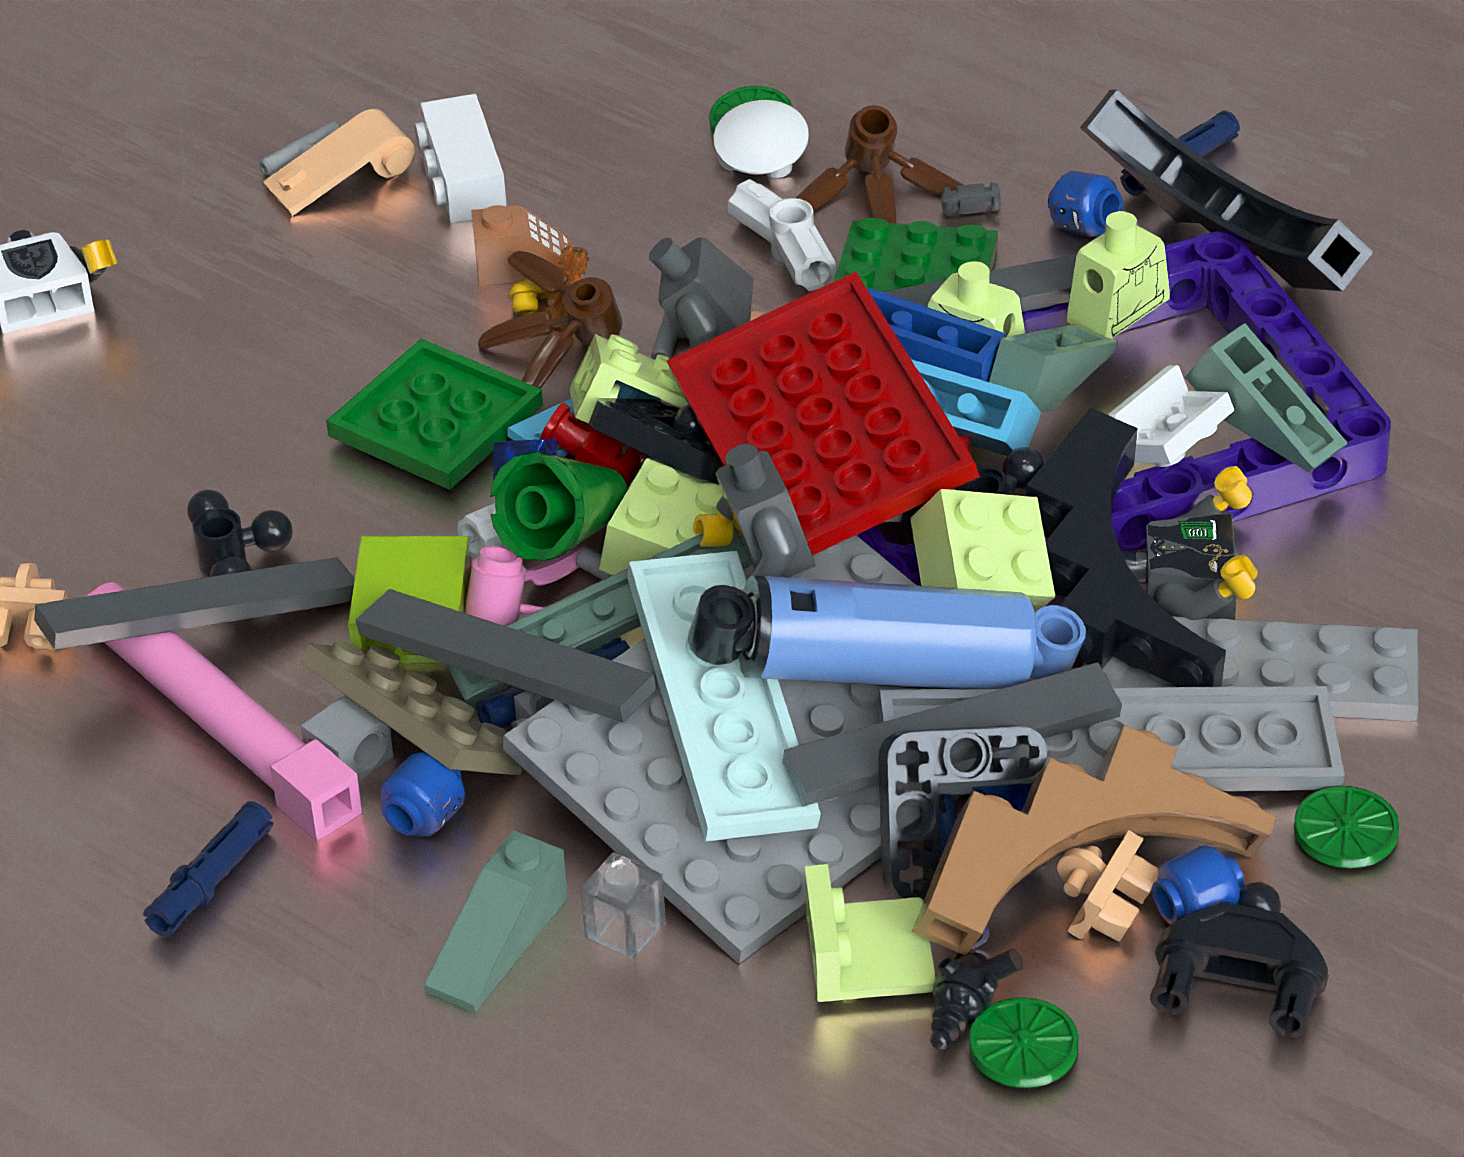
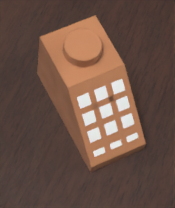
M494 205L484 209L471 210L479 286L516 283L526 279L508 263V258L517 251L537 255L563 271H572V276L577 277L572 239L521 205Z

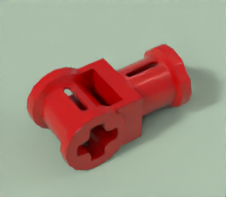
M562 402L544 427L539 441L544 444L553 443L574 456L576 461L617 471L625 480L627 487H629L630 475L634 470L640 469L643 461L646 458L649 459L650 456L630 446L624 455L621 454L622 448L626 444L597 431L589 423L575 418V414L570 412L571 407Z

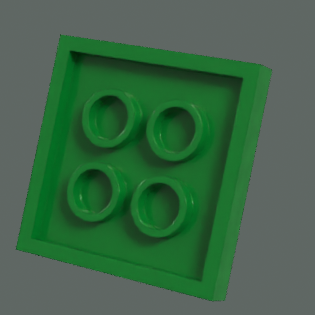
M865 218L861 221L852 220L833 282L857 272L867 289L872 288L885 292L946 280L951 274L958 273V269L962 264L972 261L984 263L992 271L998 249V231L986 230L982 226L973 224L953 228L939 227L928 221L897 224L888 223L881 218Z
M420 339L326 420L328 436L451 490L508 438V427L531 417L543 406V394L540 388L429 341Z

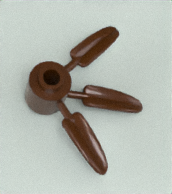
M870 105L858 111L850 121L845 145L847 162L839 169L830 167L825 170L796 199L808 202L812 206L813 211L820 208L847 187L848 178L845 175L852 168H855L862 172L872 173L865 177L864 182L873 218H881L888 223H896V209L891 177L886 173H882V169L891 160L903 167L900 173L904 179L938 196H941L942 189L945 187H950L951 191L957 190L956 186L963 184L918 158L912 157L908 160L893 151L897 136L896 121L887 109L877 105Z
M517 251L508 258V263L547 293L554 294L559 291L563 294V304L568 316L551 319L549 312L540 311L516 317L496 325L483 333L478 340V347L480 349H487L548 334L532 358L522 379L523 382L541 389L572 347L574 342L571 337L574 333L580 342L590 346L595 334L609 339L610 335L619 336L623 320L612 289L606 281L600 278L588 277L580 279L568 287L565 285L568 281L566 272L537 255ZM567 326L562 334L559 331H552V328Z

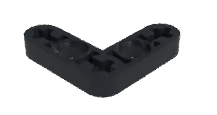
M597 398L589 420V425L592 428L686 474L702 480L718 482L716 472L723 466L712 446L672 427L674 415L681 408L654 399Z
M1015 725L904 730L892 733L884 740L878 757L881 859L884 885L891 894L901 899L919 897L924 900L941 859L938 783L1011 780L1033 777L1043 768L1048 753L1046 741L1039 732L1033 728ZM1017 737L1020 744L1029 746V756L1020 758L1019 767L1014 759L992 758L991 747H1014L1017 744ZM967 738L972 741L976 748V761L968 770L960 772L954 768L950 761V749L959 739ZM906 742H908L911 750L919 751L920 754L919 762L910 764L909 779L910 782L922 783L921 792L909 789L896 791V782L908 784L906 766L896 762L897 753L906 751ZM992 764L993 770L989 771L990 766ZM914 799L922 807L923 821L915 831L906 833L898 826L896 813L904 801ZM898 840L910 843L924 841L923 850L912 848L913 865L923 868V878L914 880L913 889H911L910 883L900 881V871L907 870L910 867V851L898 849Z

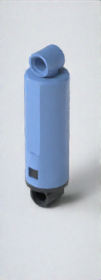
M753 575L748 578L743 591L728 585H716L705 590L699 599L688 632L687 641L690 650L707 663L715 665L729 664L739 658L740 669L745 678L938 689H1003L1028 682L1030 678L1036 680L1071 670L1085 640L1086 628L1081 618L1066 607L1057 605L1044 606L1035 613L1031 600L1022 592Z

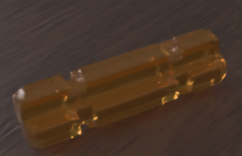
M569 245L561 252L558 264L561 265L560 269L568 275V281L565 284L568 287L586 274L589 258L587 251L582 247L576 248ZM559 291L548 296L547 304L549 307L544 311L550 313L551 319L568 316L563 304L564 295ZM567 326L552 328V331H559L562 334Z

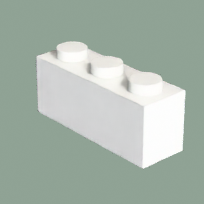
M476 94L420 103L422 122L414 123L417 146L419 151H423L428 179L432 178L436 205H445L450 223L472 220L471 210L484 209L494 205L507 206L504 174Z

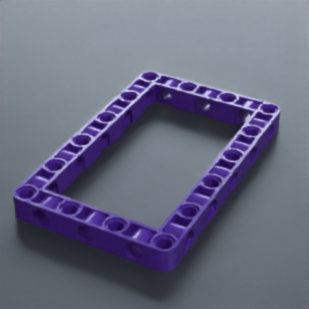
M1214 232L1166 245L1165 255L1170 299L1126 330L1206 307L1228 334L1245 323L1348 444L1310 473L1253 438L1232 443L1228 449L1194 459L1192 456H1189L1167 467L1155 466L1135 472L1134 477L1125 479L1122 482L1111 509L1112 525L1120 550L1138 551L1145 549L1146 525L1151 521L1173 519L1189 512L1209 494L1217 496L1219 492L1215 488V479L1222 470L1230 466H1237L1247 478L1246 485L1252 492L1251 501L1246 507L1233 509L1228 506L1226 508L1227 513L1233 514V521L1368 481L1382 475L1387 469L1391 430V421L1388 415L1246 244L1229 233ZM1069 303L1022 312L1025 333L1072 325L1067 322ZM877 526L857 534L860 539L914 584L922 586L914 543L901 546L900 543L894 544L893 541L887 543ZM1044 533L1045 541L1050 537L1049 534Z

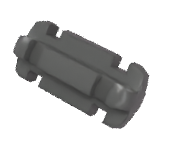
M990 182V187H984L983 183L956 186L957 190L951 191L950 187L942 189L941 204L943 212L947 216H951L952 211L956 210L959 215L985 212L986 207H991L992 211H996L1001 204L1000 189L995 182Z

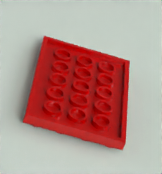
M857 272L851 273L666 360L672 376L722 466L727 465L725 460L726 454L732 448L741 444H751L757 448L758 452H768L789 493L812 556L929 501L940 489L953 490L980 477L975 461Z

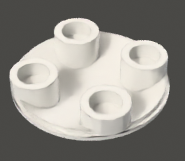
M756 100L741 104L726 113L716 126L714 146L718 154L719 163L727 170H737L747 174H766L771 178L785 177L791 172L792 164L806 149L809 138L808 127L805 119L796 109L782 102Z

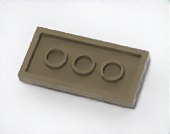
M335 640L332 646L308 644L300 661L301 664L447 768L510 775L521 774L523 767L503 750V737L508 733L506 730L490 723H482L474 718L475 710L473 707L459 699L449 696L444 697L435 690L437 683L433 679L422 673L412 670L407 671L398 664L400 657L394 652L378 645H370L368 650H363L339 640Z

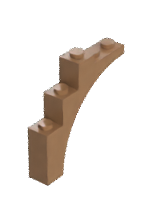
M1124 725L1107 748L1096 778L1088 775L1079 765L1071 762H1059L1050 757L1034 779L1022 812L1013 809L1011 804L1003 798L994 795H983L973 791L957 815L912 932L962 955H967L983 934L994 908L1006 893L1030 872L1051 859L1064 854L1068 849L1078 848L1107 839L1122 838L1130 830L1138 836H1169L1196 840L1220 846L1251 858L1270 836L1277 816L1261 809L1256 802L1249 798L1232 796L1208 785L1202 777L1196 774L1179 772L1171 768L1177 748L1162 742L1157 735L1150 731L1134 729Z

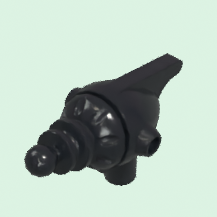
M972 947L967 955L958 953L955 960L948 957L939 963L938 970L940 975L933 988V1004L936 1009L932 1015L931 1030L933 1033L930 1036V1043L935 1049H946L950 1045V1041L956 1040L959 1034L965 1031L968 1024H972L976 1017L982 1015L984 1010L991 1006L998 981L1023 969L1022 958L1015 949H1009L987 959L982 953H976Z

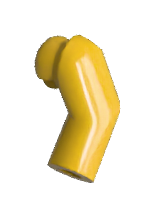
M564 271L568 275V281L565 285L570 287L573 284L572 271ZM527 278L513 284L508 298L512 300V310L517 315L535 313L538 310L537 299L564 297L559 291L554 294L547 293Z

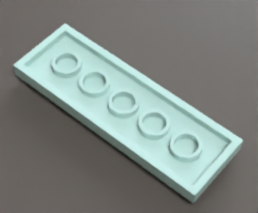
M737 551L629 562L627 579L705 842L818 828L821 815L818 804L804 805L782 762L784 749L795 747L799 744L778 679L745 678L740 669L739 658L729 664L715 665L707 663L690 650L687 641L688 632L699 599L705 590L716 585H728L744 590L747 581Z

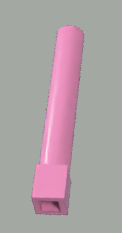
M109 582L93 589L87 596L126 589L118 583ZM175 631L104 642L273 789L277 807L316 841L321 840L363 814L358 778L355 771L317 739L306 744Z

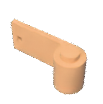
M367 109L268 177L263 183L293 216L367 163L380 176L385 178L396 177L404 173L413 162L416 150L414 143L383 111Z

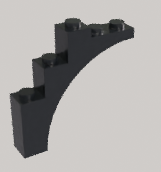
M1109 90L1080 127L1145 187L1143 192L1177 223H1200L1210 233L1225 232L1242 240L1255 256L1261 258L1292 288L1344 291L1373 253L1339 219L1325 218L1293 208L1257 191L1218 168L1154 122L1118 90Z
M1090 408L1026 485V496L1037 497L1043 531L1045 534L1050 535L1045 542L1055 594L1066 597L1060 606L1075 612L1081 618L1086 628L1085 640L1075 660L1083 661L1089 665L1098 662L1103 669L1113 656L1133 668L1141 669L1176 687H1222L1226 650L1200 637L1160 607L1140 585L1128 567L1117 543L1112 525L1111 509L1122 482L1134 466L1138 428Z

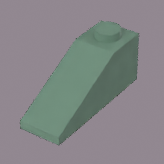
M1245 323L1209 347L1185 376L1196 391L1228 392L1234 411L1224 421L1308 473L1348 444Z
M1075 324L1003 337L999 344L989 382L1024 392L1041 412L1051 411L1063 402L1116 351L1118 341Z
M515 830L510 834L482 868L424 984L425 993L470 1012H477L568 899L563 849Z

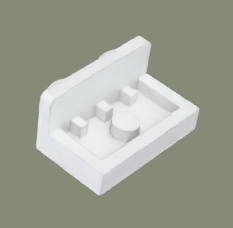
M1168 365L1108 415L1138 428L1134 463H1155L1158 467H1167L1181 461L1186 455L1185 451L1197 441L1212 435L1217 430V425L1230 415L1234 408L1228 392L1188 391L1180 367Z

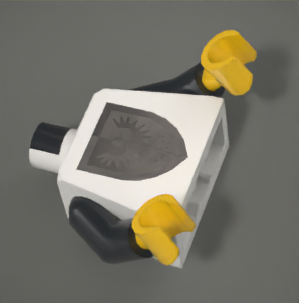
M19 230L11 234L7 243L0 245V328L2 334L94 312L89 283L96 281L108 266L117 264L109 238L88 243L79 249L75 246H68L59 233L51 232L34 237V234L30 231Z

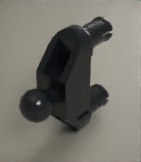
M1263 882L1249 883L1240 889L1238 905L1223 902L1189 914L1166 928L1161 934L1155 950L1156 960L1160 968L1150 994V1001L1156 1009L1165 1013L1171 994H1174L1175 998L1171 1014L1182 1013L1187 1009L1194 977L1275 991L1278 993L1269 1018L1270 1026L1274 1031L1285 1036L1289 1017H1294L1290 1037H1297L1306 1033L1308 1029L1313 1000L1324 992L1328 982V967L1321 952L1311 939L1288 917L1280 913L1281 901L1275 889Z

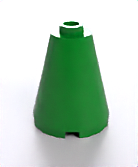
M531 452L515 456L500 468L491 485L490 497L495 496L496 514L491 515L492 525L502 544L517 557L527 560H552L562 556L607 526L628 491V487L623 477L617 471L610 468L542 452Z

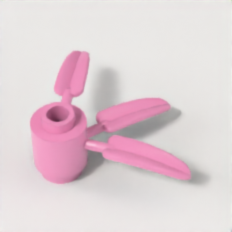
M487 546L482 548L479 558L473 559L471 557V575L465 613L506 626L516 622L519 614L531 615L545 608L521 604L524 582L531 580L535 585L543 586L564 578L579 568L576 564L577 555L582 549L587 547H580L556 559L529 569H525L522 565L523 558L517 557L507 547Z

